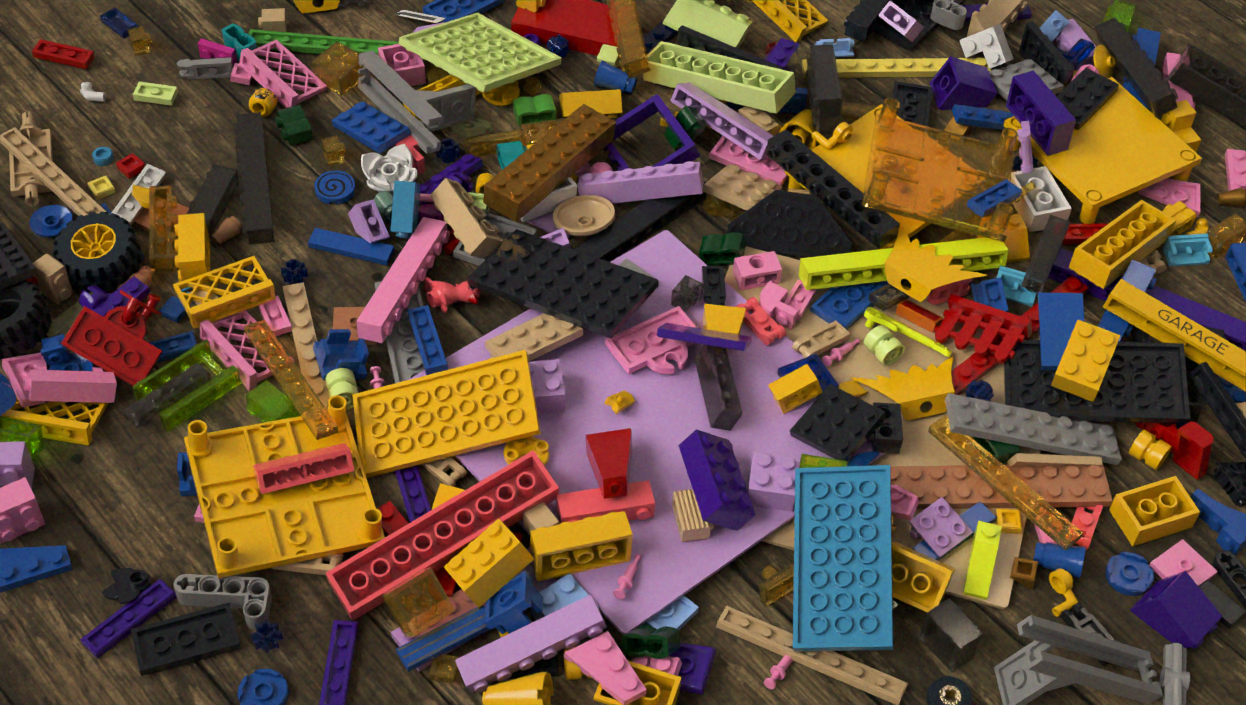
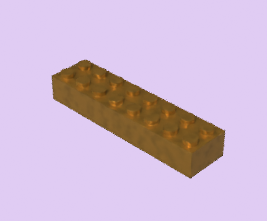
M585 104L581 105L489 180L484 187L483 203L511 220L518 222L613 141L616 122Z

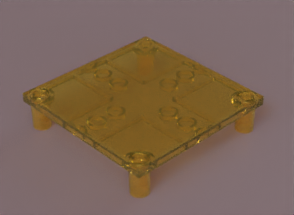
M893 98L885 99L881 112L877 114L875 119L861 206L1005 242L1013 207L1009 203L1000 202L997 204L995 211L981 217L968 208L967 203L969 199L1006 179L1011 182L1012 152L1018 133L1014 129L1004 128L997 144L915 124L896 119L900 107L899 101Z

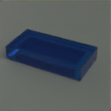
M115 7L100 15V20L123 39L139 31L138 25Z

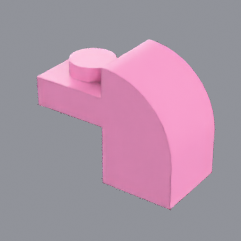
M769 281L761 291L759 305L774 321L792 330L796 324L798 310L784 303L788 290Z

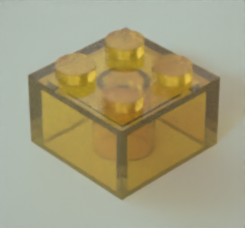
M338 41L311 61L312 72L328 88L340 95L345 94L358 83V77L363 76V74L360 75L358 73V69H363V66L359 65V53Z
M432 568L418 571L381 594L405 638L415 637L455 611Z

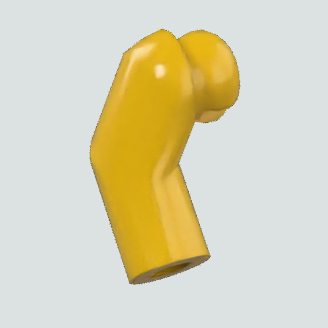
M1205 218L1198 219L1195 230L1186 232L1185 235L1207 234L1209 230L1208 221Z

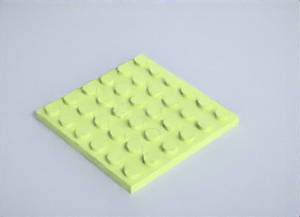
M480 13L471 14L399 37V45L405 47L406 50L419 55L424 60H428L436 67L444 69L450 75L460 78L464 83L476 87L481 92H488L494 88L561 65L562 60L560 56Z

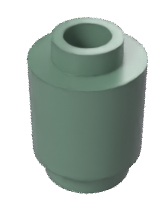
M388 191L379 192L374 198L375 204L381 215L391 221L393 195Z

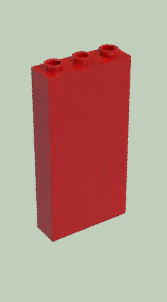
M546 0L543 7L540 6L535 13L527 10V8L518 7L511 21V31L522 37L527 34H535L538 36L540 43L598 56L603 44L621 48V54H625L627 42L631 41L632 30H635L637 26L634 10L590 0Z

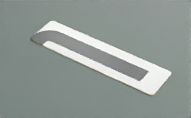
M407 10L394 14L433 23L446 19Z

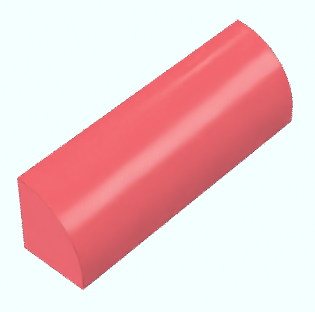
M345 443L255 464L253 469L261 494L353 472L354 466L350 448Z

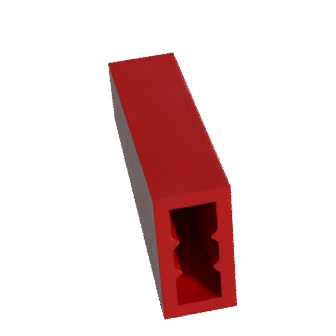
M631 428L585 435L586 454L603 498L627 496L632 458Z

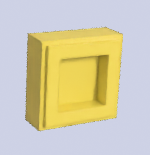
M107 175L87 183L96 200L116 193Z

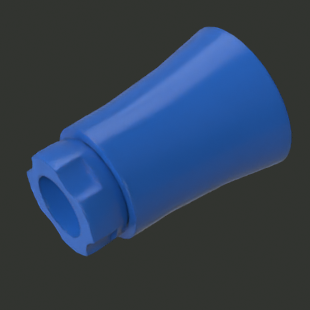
M602 60L596 72L594 86L613 90L621 89L622 93L633 94L638 78L635 75H631L630 72L621 70Z
M1037 542L1033 561H1037L1038 566L1046 569L1057 570L1062 568L1068 571L1071 576L1080 579L1086 546Z

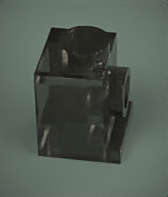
M685 275L672 290L671 305L674 307L680 306L686 312L690 306H694L698 300L701 301L703 298L704 284Z

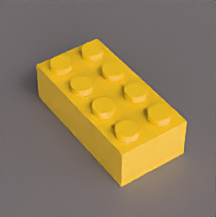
M625 511L610 512L603 516L587 517L579 521L563 522L559 525L539 527L536 530H531L530 554L534 558L531 563L537 581L631 561L633 533Z

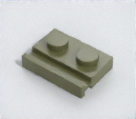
M474 117V121L467 119L451 124L452 132L466 137L468 140L479 138V135L484 134L485 130L494 131L491 122L478 117Z

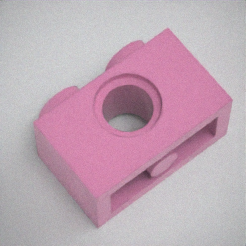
M775 251L734 258L733 274L739 289L746 290L766 286L769 281L780 284L782 267Z

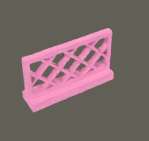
M274 40L252 51L248 48L241 50L239 65L264 88L274 92L277 100L285 108L295 106L327 89V85L278 40ZM276 47L281 53L270 52L269 50ZM257 55L266 56V60L259 59ZM268 57L280 59V62L268 61ZM282 60L291 61L293 65L282 63ZM269 67L279 68L278 72L272 71ZM281 69L292 70V74L283 73ZM295 71L303 72L306 75V77L294 75ZM281 78L289 79L291 83H286ZM294 80L305 82V86L293 84ZM307 84H316L318 87H308ZM294 90L304 91V93L298 96Z
M246 310L213 323L208 319L200 322V339L248 391L256 389L257 382L294 366V360ZM244 318L247 321V325L235 323V321ZM225 327L229 328V332H220L217 329ZM233 329H238L245 332L244 335L233 334L232 331ZM248 331L257 332L260 335L259 338L247 336ZM230 339L242 341L241 346L230 344ZM245 342L256 343L257 347L251 348L244 345ZM260 345H269L272 347V351L260 349ZM242 353L254 354L253 359L243 358ZM257 356L270 357L269 362L257 360ZM274 357L283 359L285 362L274 363L272 360ZM259 366L265 367L267 369L261 373H257L254 367Z

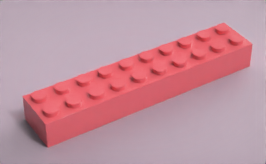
M533 450L325 573L327 580L349 617L354 621L444 567L497 519H500L509 528L523 519V512L542 502L547 505L554 501L556 495L559 494V487Z

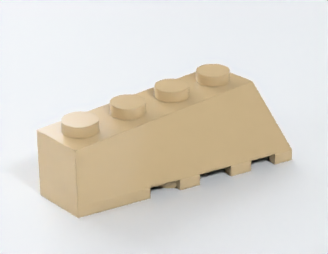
M989 0L987 5L983 4L980 7V12L974 11L972 13L967 37L998 24H1001L1003 32H1005L1008 24L1016 20L1018 13L1026 9L1028 5L1027 0Z
M445 178L430 195L435 202L434 206L444 215V221L452 227L455 237L465 246L464 250L470 256L481 258L489 256L506 240L498 235L500 230L496 225L492 226L491 223L485 220L487 216L485 212L473 205L475 201L459 182Z

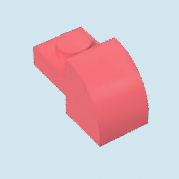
M412 135L396 143V146L405 144L408 147L413 158L412 167L417 169L418 175L424 173V157L420 154L418 142Z

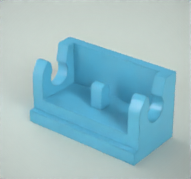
M1208 234L1168 236L1163 252L1169 266L1209 264L1210 257L1208 253H1212L1213 250Z
M1000 266L997 278L1001 277L1006 300L1032 307L1041 277Z

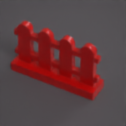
M953 294L948 299L949 310L945 309L943 313L944 320L940 326H935L933 329L936 342L945 343L949 338L955 339V347L958 350L966 349L969 344L975 346V354L979 357L987 355L989 351L994 352L995 361L1000 364L1007 362L1009 358L1013 359L1015 356V351L1013 350L1018 342L1023 343L1032 334L1031 319ZM959 322L964 323L959 333L954 332ZM979 328L984 330L979 339L973 338ZM998 335H1001L1004 338L1000 345H994Z

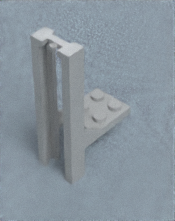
M373 50L359 54V65L363 66V69H358V73L360 75L363 74V76L358 77V88L386 115L409 127L412 137L426 154L440 150L441 141L431 133L432 131L451 127V124L467 119L474 120L476 87L466 84L439 92L414 90ZM370 72L376 78H378L397 98H399L422 121H419L417 118H415L374 77L370 76Z
M1033 615L1019 622L1017 628L1020 636L1033 639L1034 641L994 667L1003 705H1026L1047 691L1074 683L1146 704H1150L1163 696L1159 682H1152L1151 679L1157 676V673L1154 670L1149 671L1148 669L1154 665L1149 651ZM1056 646L1140 671L1142 681L1046 652Z

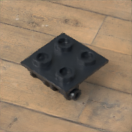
M1217 462L1218 467L1213 471L1215 479L1223 489H1226V494L1229 495L1235 505L1239 507L1245 506L1246 462Z

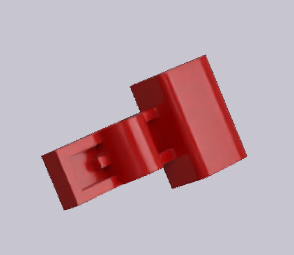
M1133 422L1142 430L1145 429L1155 435V440H1163L1171 445V452H1173L1172 461L1196 480L1206 475L1214 439L1211 433L1196 422H1189L1179 429L1176 428L1177 423Z

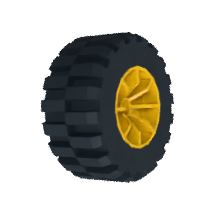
M100 211L98 214L90 212L86 216L80 215L75 221H69L66 224L67 227L62 228L58 233L59 236L56 237L53 248L55 259L66 266L65 268L70 280L69 283H71L74 289H81L82 292L90 293L87 287L98 286L106 292L113 291V288L124 284L133 275V272L136 273L140 267L139 264L142 260L141 248L134 229L126 219L120 218L119 215L114 213L109 215L108 212Z

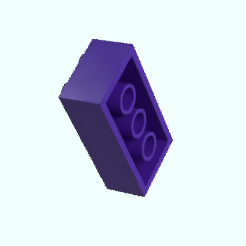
M1034 70L1013 76L1006 107L1020 124L1021 121H1029L1031 137L1047 156L1068 150L1076 124L1075 117L1059 101Z
M696 429L678 446L702 519L705 522L737 531L756 514L746 489V483L741 475L739 463L735 458L733 446L726 438Z

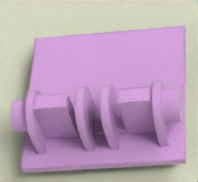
M943 497L908 521L912 525V530H910L911 536L913 538L922 537L939 558L973 533Z

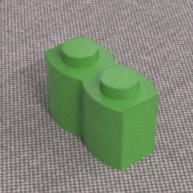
M542 94L533 98L519 97L513 100V112L519 127H530L535 124L547 125L556 122L557 111L551 95Z

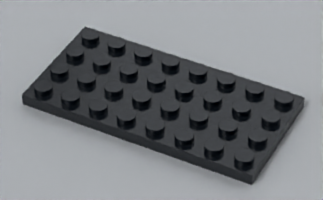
M518 229L467 278L468 285L611 339L659 286L658 279Z
M1040 340L1018 342L1013 350L1015 351L1014 358H1009L1004 363L1005 405L1045 412L1050 416L1058 418L1065 416L1070 420L1151 423H1189L1190 421L1184 343L1118 342L1094 402L1051 386L1057 370H1041Z

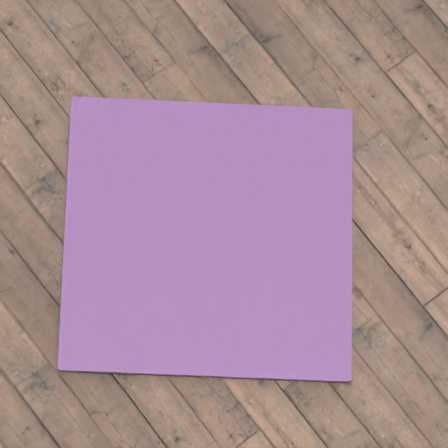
M668 230L662 231L611 261V263L619 265L625 259H628L659 280V286L617 333L678 306L681 307L697 328L704 329L703 312L705 302L701 270L702 266L707 265ZM725 282V306L735 307L740 303L745 304L746 300ZM530 308L446 357L448 370L490 358L491 354L485 348V341L544 313ZM744 323L740 335L752 337L751 345L746 350L728 349L726 353L720 354L714 350L715 346L695 343L687 347L688 359L682 370L678 368L677 361L667 360L668 363L673 364L674 374H660L648 366L628 374L605 345V339L608 337L584 328L583 336L532 360L560 359L565 390V411L538 413L541 434L534 435V437L546 441L549 445V459L545 468L559 487V494L599 488L586 454L585 435L628 428L632 430V458L629 483L647 480L650 482L655 500L654 517L628 521L633 533L631 561L571 574L586 593L592 595L601 613L622 635L644 624L795 517V501L792 512L753 506L756 515L737 531L714 524V529L710 531L709 538L681 542L672 507L673 492L692 490L693 488L678 445L696 429L726 438L731 442L747 490L753 451L799 458L798 468L844 467L848 465V463L845 465L790 435L789 430L820 395L783 414L774 400V395L770 391L768 384L805 364H808L817 377L822 392L829 384L838 388L839 383L814 360L807 362L803 359V355L800 352L797 353L793 350L792 345L794 343L787 336L781 339L776 338L773 343L765 345ZM425 370L410 379L426 376ZM623 390L630 393L635 402L618 414H615L611 406L604 404L607 397ZM867 439L854 456L872 451V443H868ZM508 442L455 456L480 482L508 465L503 455L505 445ZM879 453V455L874 460H872L868 465H870L886 453ZM555 499L546 506L559 521ZM523 519L517 522L528 533L523 526ZM637 554L641 555V560L637 563L638 570L632 579V588L625 589L626 596L624 599H617L613 592L620 587L618 584L619 577L624 576L629 564L634 562L635 556Z

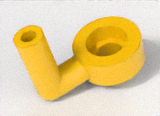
M842 122L836 127L833 136L829 140L818 131L813 132L812 138L824 148L831 149L838 142L849 141L853 135V127L847 122Z
M1062 568L1049 574L1052 588L1057 593L1063 594L1066 599L1065 602L1052 609L1056 617L1060 616L1062 611L1070 610L1073 608V605L1078 603L1071 590L1073 578L1068 571Z

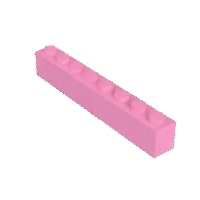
M427 217L422 218L357 319L358 338L383 343L386 337L392 333L394 324L400 320L402 311L408 307L410 298L413 294H416L420 282L424 281L428 269L432 268L436 256L440 255L443 245L449 240L450 232L447 231V223L445 221Z

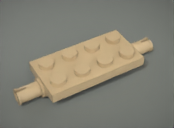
M28 111V117L26 112L22 113V125L19 131L53 162L52 134L50 129L41 130L35 125V114ZM9 151L10 190L12 197L25 195V203L28 206H32V200L34 199V206L39 203L38 193L52 191Z
M544 313L485 341V348L491 354V357L488 359L526 350L530 362L583 336V328Z

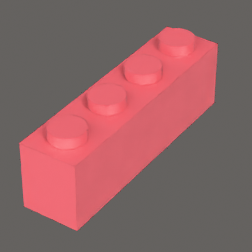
M647 480L629 483L627 496L604 499L600 488L557 494L556 511L560 524L625 511L628 521L635 519L644 520L654 517L655 500L650 482Z

